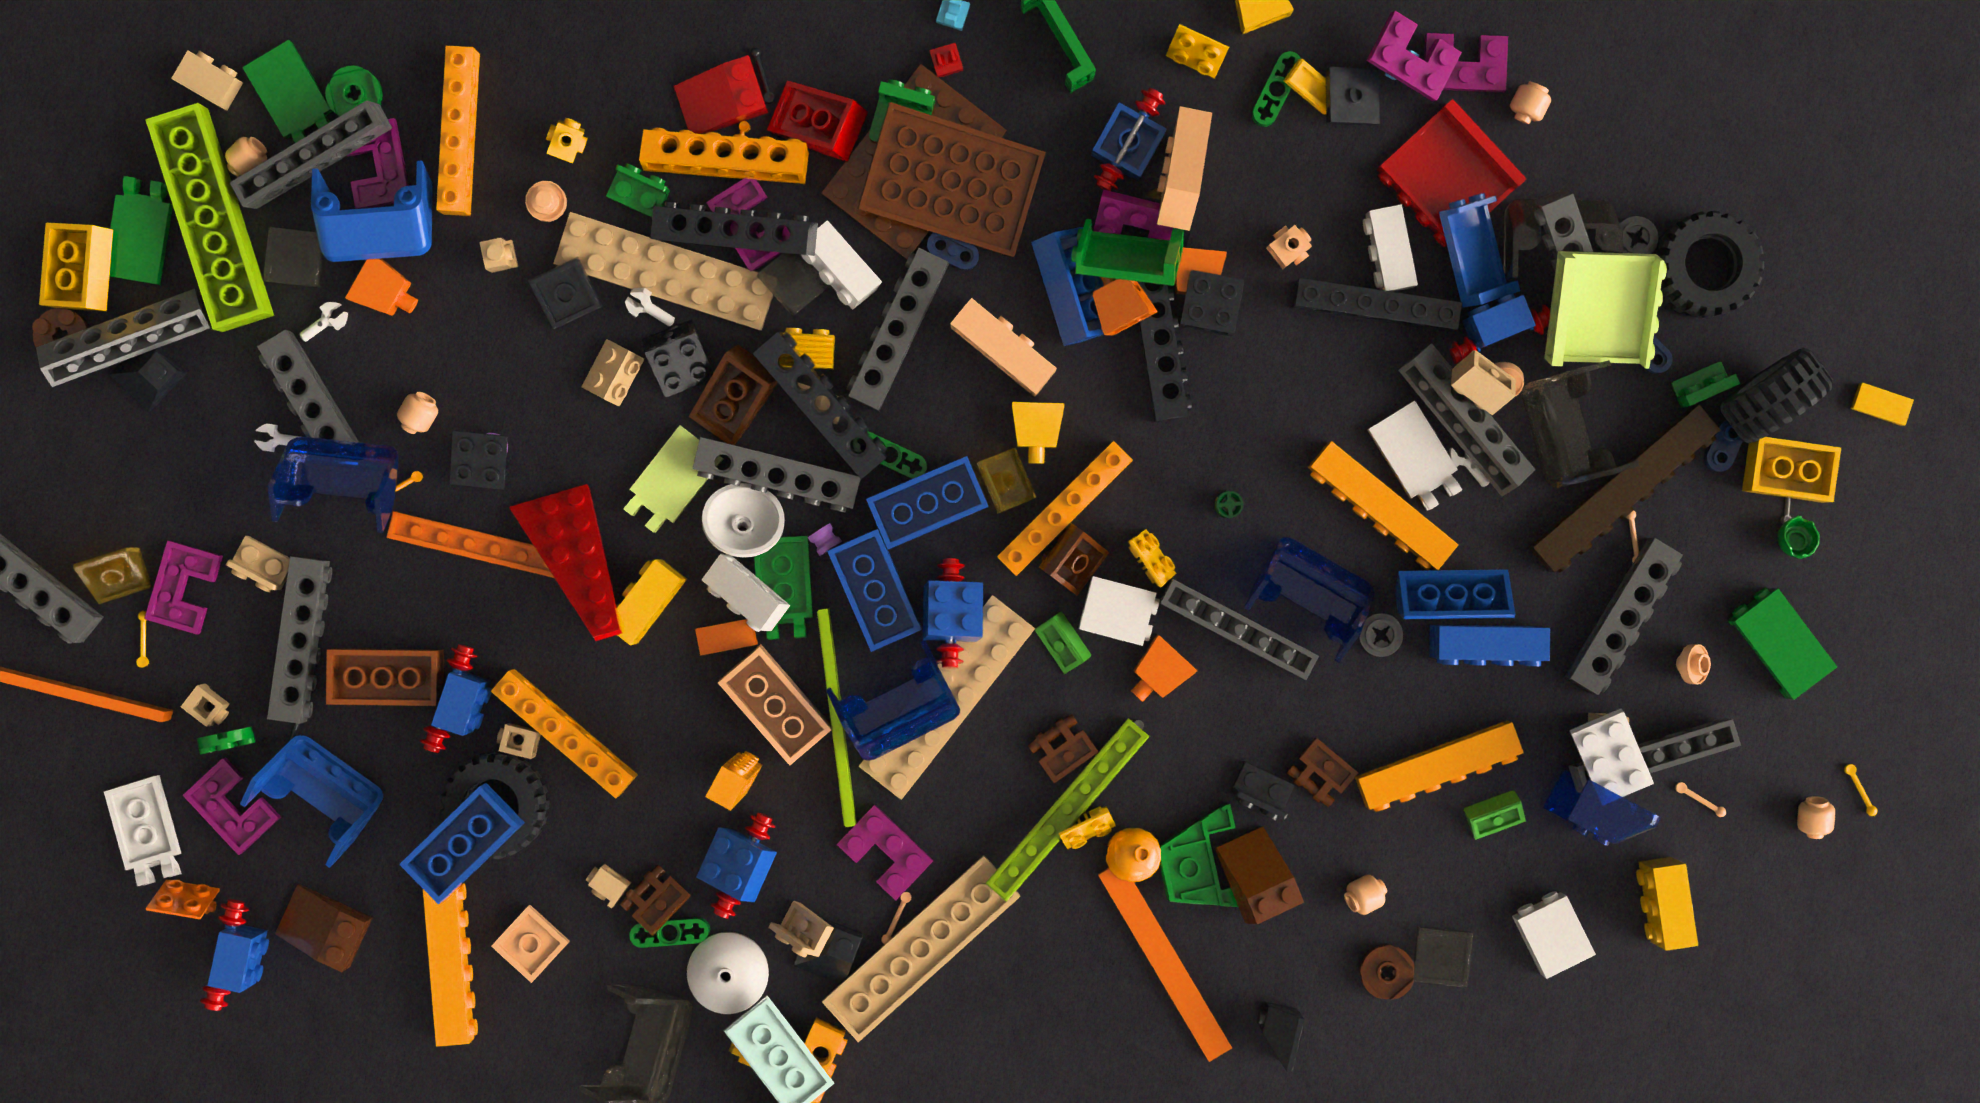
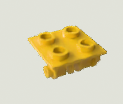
M1179 24L1166 56L1179 64H1184L1197 70L1200 74L1208 75L1215 79L1229 47Z
M1147 529L1128 541L1130 545L1128 548L1134 557H1140L1137 562L1144 563L1143 570L1148 569L1145 573L1152 584L1156 583L1161 588L1177 574L1172 560L1168 556H1164L1159 548L1157 538L1152 533L1149 534Z
M1098 806L1089 811L1091 818H1088L1087 814L1084 813L1085 821L1081 822L1078 819L1079 824L1076 825L1074 823L1072 827L1058 833L1067 849L1071 847L1073 849L1080 848L1087 843L1088 839L1094 836L1102 837L1112 831L1111 828L1116 825L1107 806L1103 808Z

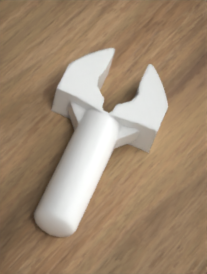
M634 288L630 293L632 296L640 299L641 303L635 302L630 297H627L625 300L629 313L636 317L639 313L646 312L669 327L675 321L673 316L652 304L650 300L652 292L646 288Z
M336 302L324 303L320 306L322 310L321 318L300 332V338L306 342L327 326H333L336 330H339L345 326L348 313L343 312L335 319L330 318L332 311L342 304Z
M264 424L256 429L258 432H268L270 436L274 437L268 442L254 440L263 451L274 452L277 445L300 448L308 446V438L280 434L277 430L278 425Z
M1453 448L1449 449V456L1456 467L1459 465L1465 466L1482 487L1490 483L1466 452L1465 459L1459 457Z

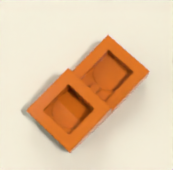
M748 619L695 629L700 655L758 645L756 632L747 625L746 621Z

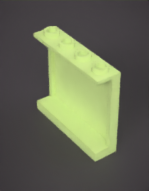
M1558 251L1544 357L1551 366H1563V362L1636 363L1649 369L1650 360H1653L1655 355L1654 333H1657L1659 328L1657 310L1663 300V294L1660 290L1661 282L1665 279L1667 272L1664 260L1656 254Z

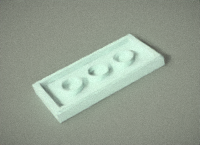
M768 996L723 1030L778 1103H811L834 1084Z

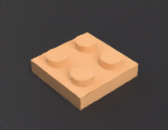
M529 905L491 947L532 983L570 941L536 909Z

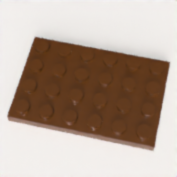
M920 64L904 85V88L915 90V87H921L931 91L930 95L935 96L932 116L1001 138L1007 133L1005 128L922 64ZM869 130L852 152L848 161L842 165L821 194L908 260L911 252L914 253L930 231L857 209L877 142L870 140Z
M889 102L857 209L1014 257L1046 152Z

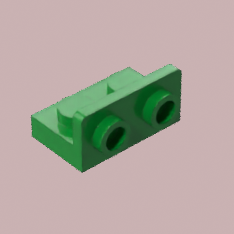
M626 163L625 167L617 164L615 169L617 173L606 197L652 218L653 206L663 207V202L666 201L670 193L668 187L664 186L666 181L654 175H651L650 178L640 175L641 170L628 163Z
M1716 362L1671 382V387L1682 408L1737 386L1740 382L1736 374L1727 376L1722 362Z

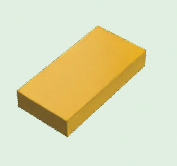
M1298 59L1283 81L1318 111L1326 114V78L1305 60Z
M1859 383L1851 409L1900 426H1905L1914 400L1865 383Z

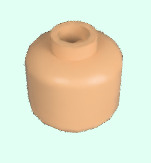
M1531 81L1528 84L1520 85L1510 103L1511 110L1516 113L1514 118L1528 125L1531 120L1541 121L1551 103V98L1547 94L1549 90Z
M254 137L239 138L225 153L228 170L239 177L267 160L266 147Z
M423 392L407 395L397 412L398 420L402 423L401 427L411 434L428 431L438 414V409L435 405L436 401Z
M1812 796L1799 804L1797 826L1799 830L1807 834V837L1821 839L1824 835L1834 830L1835 808L1832 804L1828 803L1826 798Z
M1367 874L1349 883L1344 897L1348 907L1353 912L1366 915L1384 905L1387 889L1381 879H1376L1372 875Z

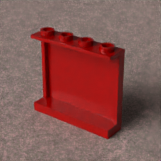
M1453 99L1376 169L1380 173L1378 175L1380 181L1387 187H1393L1398 193L1396 195L1397 199L1405 207L1410 206L1417 213L1415 215L1417 221L1424 227H1430L1435 233L1433 235L1434 239L1442 247L1447 246L1439 211L1449 209L1448 203L1465 199V202L1468 203V197L1485 193V197L1496 196L1497 199L1496 202L1487 204L1490 213L1527 179Z

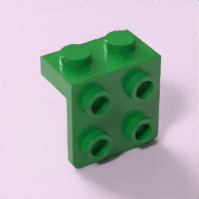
M889 79L888 83L881 81L878 91L879 100L869 133L870 140L877 142L889 102L932 115L935 96L930 95L931 91L925 88L915 87V90L904 88V83Z

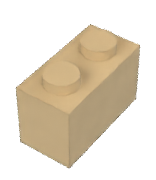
M187 51L171 79L227 111L243 82L235 78L238 73L225 65H222L220 69L212 65L214 59L201 51L197 55Z
M1474 350L1452 369L1451 386L1457 393L1465 395L1472 400L1479 409H1484L1493 415L1515 397L1516 379Z

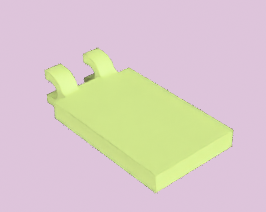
M679 425L632 485L630 490L636 495L624 507V510L631 516H635L643 505L653 512L654 515L645 525L653 533L659 530L666 519L674 523L708 480V478L697 476L698 470L693 469L699 439L681 425ZM718 456L715 460L716 467L723 461L721 456Z

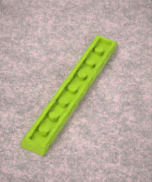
M830 608L819 609L817 616L843 822L845 827H851L856 825V815Z
M1128 718L988 879L986 884L1007 902L1061 840L1058 833L1074 825L1145 743L1149 735Z

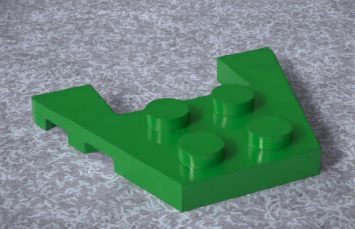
M1223 804L1160 844V869L1168 901L1238 907L1231 887L1220 889L1209 834L1235 828L1230 804Z

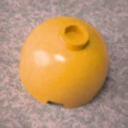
M1125 828L1116 832L1107 845L1109 847L1107 849L1106 862L1110 871L1121 880L1141 882L1150 878L1158 870L1161 863V849L1158 840L1150 832L1141 828Z

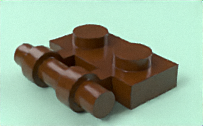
M1072 714L1065 719L1060 718L1057 720L1054 727L1044 734L1040 732L1035 736L1036 739L1028 744L1033 754L1041 748L1046 752L1047 755L1038 761L1053 783H1056L1098 753V750L1083 729L1075 735L1072 734L1070 728L1078 723ZM1063 734L1066 741L1053 749L1050 742Z
M1316 737L1298 757L1306 764L1303 770L1300 771L1296 766L1292 765L1286 772L1294 779L1293 782L1298 787L1303 786L1312 794V798L1319 803L1321 801L1327 807H1330L1335 801L1328 794L1331 788H1335L1342 794L1358 774L1355 769ZM1313 772L1325 780L1321 786H1318L1309 778Z
M659 865L651 872L647 871L639 885L634 890L630 889L625 894L627 897L620 903L626 911L634 904L639 907L632 917L652 936L691 897L671 876L662 884L658 879L665 871ZM653 886L656 891L644 901L641 897Z

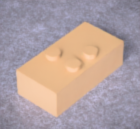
M1181 106L1179 108L1173 136H1169L1165 153H1169V155L1165 157L1162 173L1165 176L1160 175L1157 192H1162L1157 220L1158 225L1190 231L1200 194L1212 118L1211 112Z
M972 298L950 323L952 330L1034 397L1056 372L1057 368L1032 348L1034 343L1024 334L1018 337L1012 332L1013 325L1002 316L998 319L995 318Z
M761 644L718 681L723 690L789 765L832 730L831 724Z

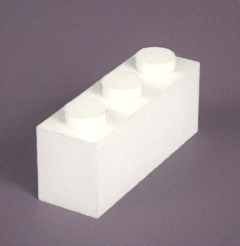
M1402 204L1371 210L1366 213V219H1363V228L1365 234L1370 235L1371 245L1368 246V252L1371 262L1375 261L1377 272H1374L1376 288L1394 292L1417 286L1418 282Z
M828 220L817 228L815 256L801 255L808 264H812L819 271L822 281L835 289L840 301L845 305H849L852 310L873 294L882 283Z
M720 554L702 578V581L708 585L707 590L717 598L722 597L727 601L728 604L726 606L735 614H742L748 619L746 621L747 625L758 632L760 630L772 631L790 606L731 555Z

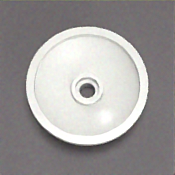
M740 483V486L730 484L713 493L707 500L702 513L703 530L710 543L718 550L736 557L757 556L771 549L782 535L785 518L780 502L768 490L764 493L750 489V483ZM745 527L747 530L740 531L738 528Z
M721 932L706 938L695 948L687 966V981L693 996L705 1008L721 1014L742 1012L754 1005L762 996L769 976L767 959L762 949L749 937L735 932ZM728 972L731 979L728 981L723 980L721 973Z

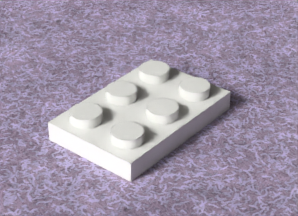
M1622 709L1569 730L1602 805L1654 784Z

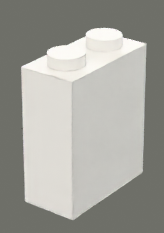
M1092 576L1078 629L1143 646L1144 640L1149 641L1153 626L1148 624L1151 614L1156 615L1160 599L1155 598V592Z
M1550 892L1542 897L1541 902L1532 905V903L1526 904L1517 910V914L1512 916L1540 974L1546 979L1596 955L1568 897L1561 892Z

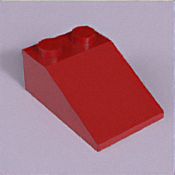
M749 55L718 65L674 86L687 128L695 134H706L707 132L722 129L768 113Z
M787 80L767 131L787 140L798 139L805 142L809 149L833 158L848 161L868 111L853 99Z

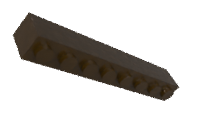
M1700 405L1691 406L1534 541L1528 549L1548 572L1558 571L1560 573L1572 564L1570 559L1577 553L1582 555L1593 545L1591 541L1598 535L1603 537L1613 528L1611 524L1616 519L1620 518L1622 520L1634 510L1632 506L1638 500L1643 502L1655 492L1652 488L1659 482L1664 484L1675 475L1673 470L1680 464L1685 466L1696 457L1694 452L1701 446L1704 449L1711 445L1717 439L1714 435L1721 429Z

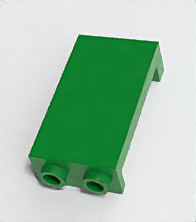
M1021 0V11L1023 14L1035 7L1039 8L1073 65L1074 70L1067 73L1065 81L1070 94L1094 80L1096 68L1056 1Z
M1086 219L1084 227L1078 229V246H1073L1071 261L1076 262V274L1174 286L1183 253L1184 230L1173 228L1170 240L1095 232L1092 231V219Z
M1765 587L1754 594L1755 600L1748 605L1742 604L1731 612L1733 616L1727 621L1730 625L1736 626L1782 687L1779 691L1784 698L1795 700L1836 669L1837 666L1779 588L1768 589Z

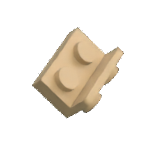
M245 536L233 560H228L226 566L232 568L231 573L245 580L249 577L257 581L256 587L266 592H271V590L282 589L287 580L290 558L250 536Z

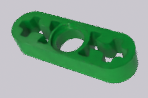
M1285 52L1277 60L1252 110V119L1258 126L1267 127L1271 125L1280 112L1291 87L1283 81L1284 77L1276 76L1275 73L1282 74L1285 68L1282 60L1287 62L1290 58L1294 60V66L1298 59H1301L1297 53ZM1273 82L1281 83L1284 86V94L1279 97L1273 96L1269 91L1270 84ZM1268 100L1274 102L1268 112L1272 117H1266L1265 120L1260 119L1261 114L1258 112V109L1263 110Z
M867 431L873 439L878 437L886 447H893L898 452V458L895 462L887 463L883 460L880 463L881 465L912 479L926 473L927 463L922 456ZM854 438L853 447L855 451L861 452V445L858 443L860 438ZM903 452L908 454L905 459L910 462H914L915 459L920 460L921 472L915 471L914 474L909 473L910 467L904 464L902 469L896 467L902 460Z
M701 917L668 919L657 931L659 941L654 940L655 935L647 936L645 941H641V937H636V933L640 931L642 926L637 923L630 931V940L633 945L639 948L696 944L703 942L707 938L710 926ZM683 923L685 924L684 929L693 928L694 923H698L699 928H704L699 937H696L694 932H689L685 934L686 939L681 938L683 934L681 924ZM673 925L677 929V937L672 940L666 939L662 934L664 926Z

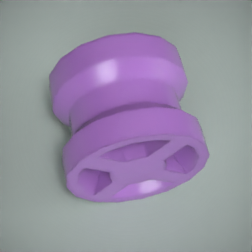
M830 523L808 537L809 541L817 546L819 556L842 542L832 532L833 527Z

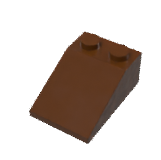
M736 345L724 354L689 417L725 443L736 445L770 397L778 382L754 355L741 346Z
M1263 826L1215 847L1246 924L1258 925L1304 903L1294 876Z
M297 884L275 934L316 961L343 972L351 966L373 917L301 884Z

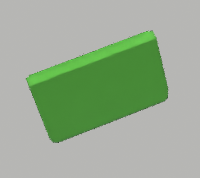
M1059 612L1035 628L1036 633L1064 674L1091 657V653L1063 612Z
M1514 790L1464 808L1475 840L1526 822L1521 800Z

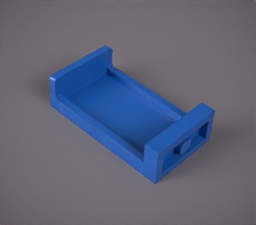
M1485 193L1468 197V203L1465 202V199L1448 203L1449 209L1439 211L1462 308L1482 305L1520 291L1518 281L1506 282L1487 205L1496 202L1497 199L1496 196L1485 197Z

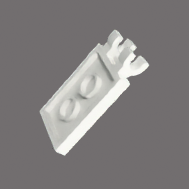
M1415 401L1367 430L1408 497L1411 499L1417 495L1426 511L1439 505L1431 491L1440 485L1444 486L1449 497L1462 491L1458 482L1451 475L1458 470Z
M160 775L104 791L125 870L134 869L137 886L156 882L150 867L160 864L163 878L182 874L179 864L174 858L175 855L181 854Z

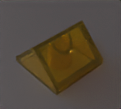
M1016 448L976 463L997 514L1036 498Z
M123 548L73 565L74 570L99 604L151 588L140 548Z

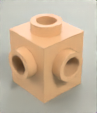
M1294 225L1288 229L1287 226H1284L1273 235L1276 240L1266 248L1280 267L1284 269L1292 262L1297 266L1309 256L1306 251L1312 247L1309 243L1311 238L1302 227L1298 229ZM1288 242L1294 245V249L1288 246Z

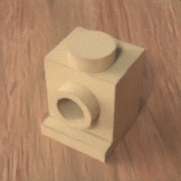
M502 238L480 242L486 270L493 273L518 267L513 240L505 241Z
M207 684L197 685L181 706V708L206 727L213 726L215 723L217 725L221 724L229 714L226 710L229 703L211 690ZM208 702L215 706L212 711L207 708Z
M511 723L505 724L504 728H500L497 737V744H500L499 751L532 759L536 756L541 734L535 729ZM517 734L523 736L524 741L522 744L515 742Z
M606 864L600 867V869L594 867L586 878V881L589 882L588 885L593 888L591 892L601 900L606 898L610 900L607 906L611 909L631 884L630 881Z

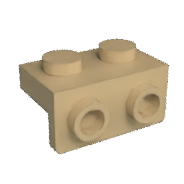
M606 339L581 387L620 406L636 374L639 372L644 358Z
M796 901L792 902L781 925L772 922L769 925V928L776 933V939L785 944H791L793 946L792 951L802 957H806L807 954L819 957L834 929L803 904Z

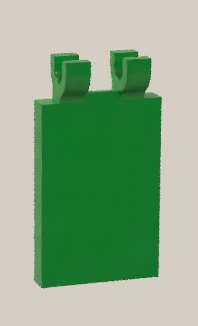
M287 40L242 67L284 138L288 139L292 136L294 142L297 143L307 137L304 130L314 124L320 129L330 123L326 115L333 111L330 109L325 96L292 41Z
M124 176V196H115L110 227L113 230L109 277L160 285L173 209L172 204L165 203L168 189L166 184L162 182L151 181L150 196L141 195L139 192L142 180Z
M808 536L780 537L771 549L754 556L755 576L790 605L773 630L766 631L767 639H780L778 624L794 623L795 638H807L805 618H813Z

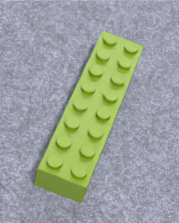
M196 103L145 119L212 329L225 332L274 316L238 200L230 184V175L208 108Z

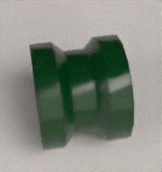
M1226 491L1217 496L1214 507L1216 512L1223 518H1232L1241 513L1243 500L1238 493Z

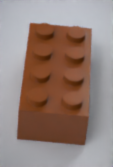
M327 649L326 705L438 706L444 688V650Z

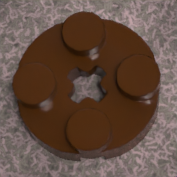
M64 308L50 309L33 322V342L35 347H39L57 340L56 334L59 329L67 331L68 335L90 327L84 317L72 310Z
M1388 943L1378 945L1365 954L1359 965L1362 984L1376 998L1398 999L1404 996L1413 985L1414 963L1411 957L1400 947ZM1393 966L1394 969L1391 971L1393 977L1390 979L1387 976L1382 978V967Z

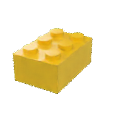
M46 223L39 305L75 310L107 311L113 238L112 229L94 225Z
M1764 437L1756 442L1749 443L1742 491L1821 503L1834 502L1841 448Z
M655 559L651 562L648 560L639 571L642 577L638 582H631L622 594L625 599L621 604L616 605L622 634L617 636L629 645L640 642L687 580L686 577L662 559Z
M1672 857L1640 861V869L1636 871L1639 885L1643 888L1644 896H1641L1640 901L1643 912L1647 914L1648 923H1645L1644 926L1647 939H1650L1653 944L1665 951L1698 946L1686 864Z

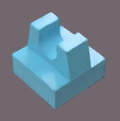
M942 0L936 23L962 31L970 3L963 0Z

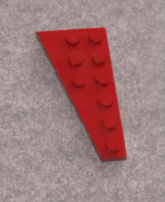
M585 484L510 506V510L595 641L622 634L589 486Z

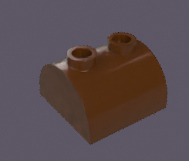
M1071 523L1068 528L1063 529L1059 533L1058 542L1052 550L1044 553L1039 568L1078 596L1110 552Z

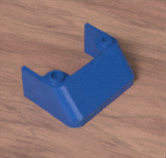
M417 161L416 185L400 188L394 196V206L340 210V202L337 196L330 192L318 168L312 169L311 209L319 247L327 260L340 262L420 256L429 251L432 245V181L423 161Z
M300 735L292 738L251 779L240 805L245 807L260 791L274 799L284 798L290 791L296 793L335 821L328 833L331 841L336 844L325 864L330 868L351 846L383 800V792L377 785L311 738Z

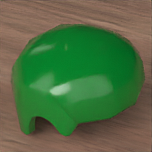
M1796 516L1785 521L1778 530L1777 535L1780 549L1788 556L1797 559H1804L1814 554L1819 546L1820 535L1814 526V522L1806 520L1802 516Z

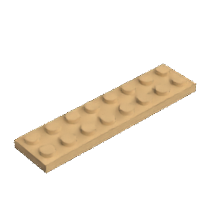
M572 212L569 214L553 263L559 266L579 257L588 276L629 289L646 288L652 292L650 296L759 331L763 329L778 282L777 278L755 271L750 272L749 269Z
M992 595L983 606V637L977 642L956 641V644L964 648V651L958 653V658L963 660L964 663L958 664L956 669H944L942 664L939 663L859 767L902 800L1035 628Z
M984 855L822 1000V1003L857 1042L862 1040L1020 897V894L1016 891L1006 902L986 884L997 869Z

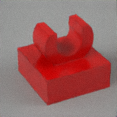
M956 42L929 50L937 77L940 78L963 71Z

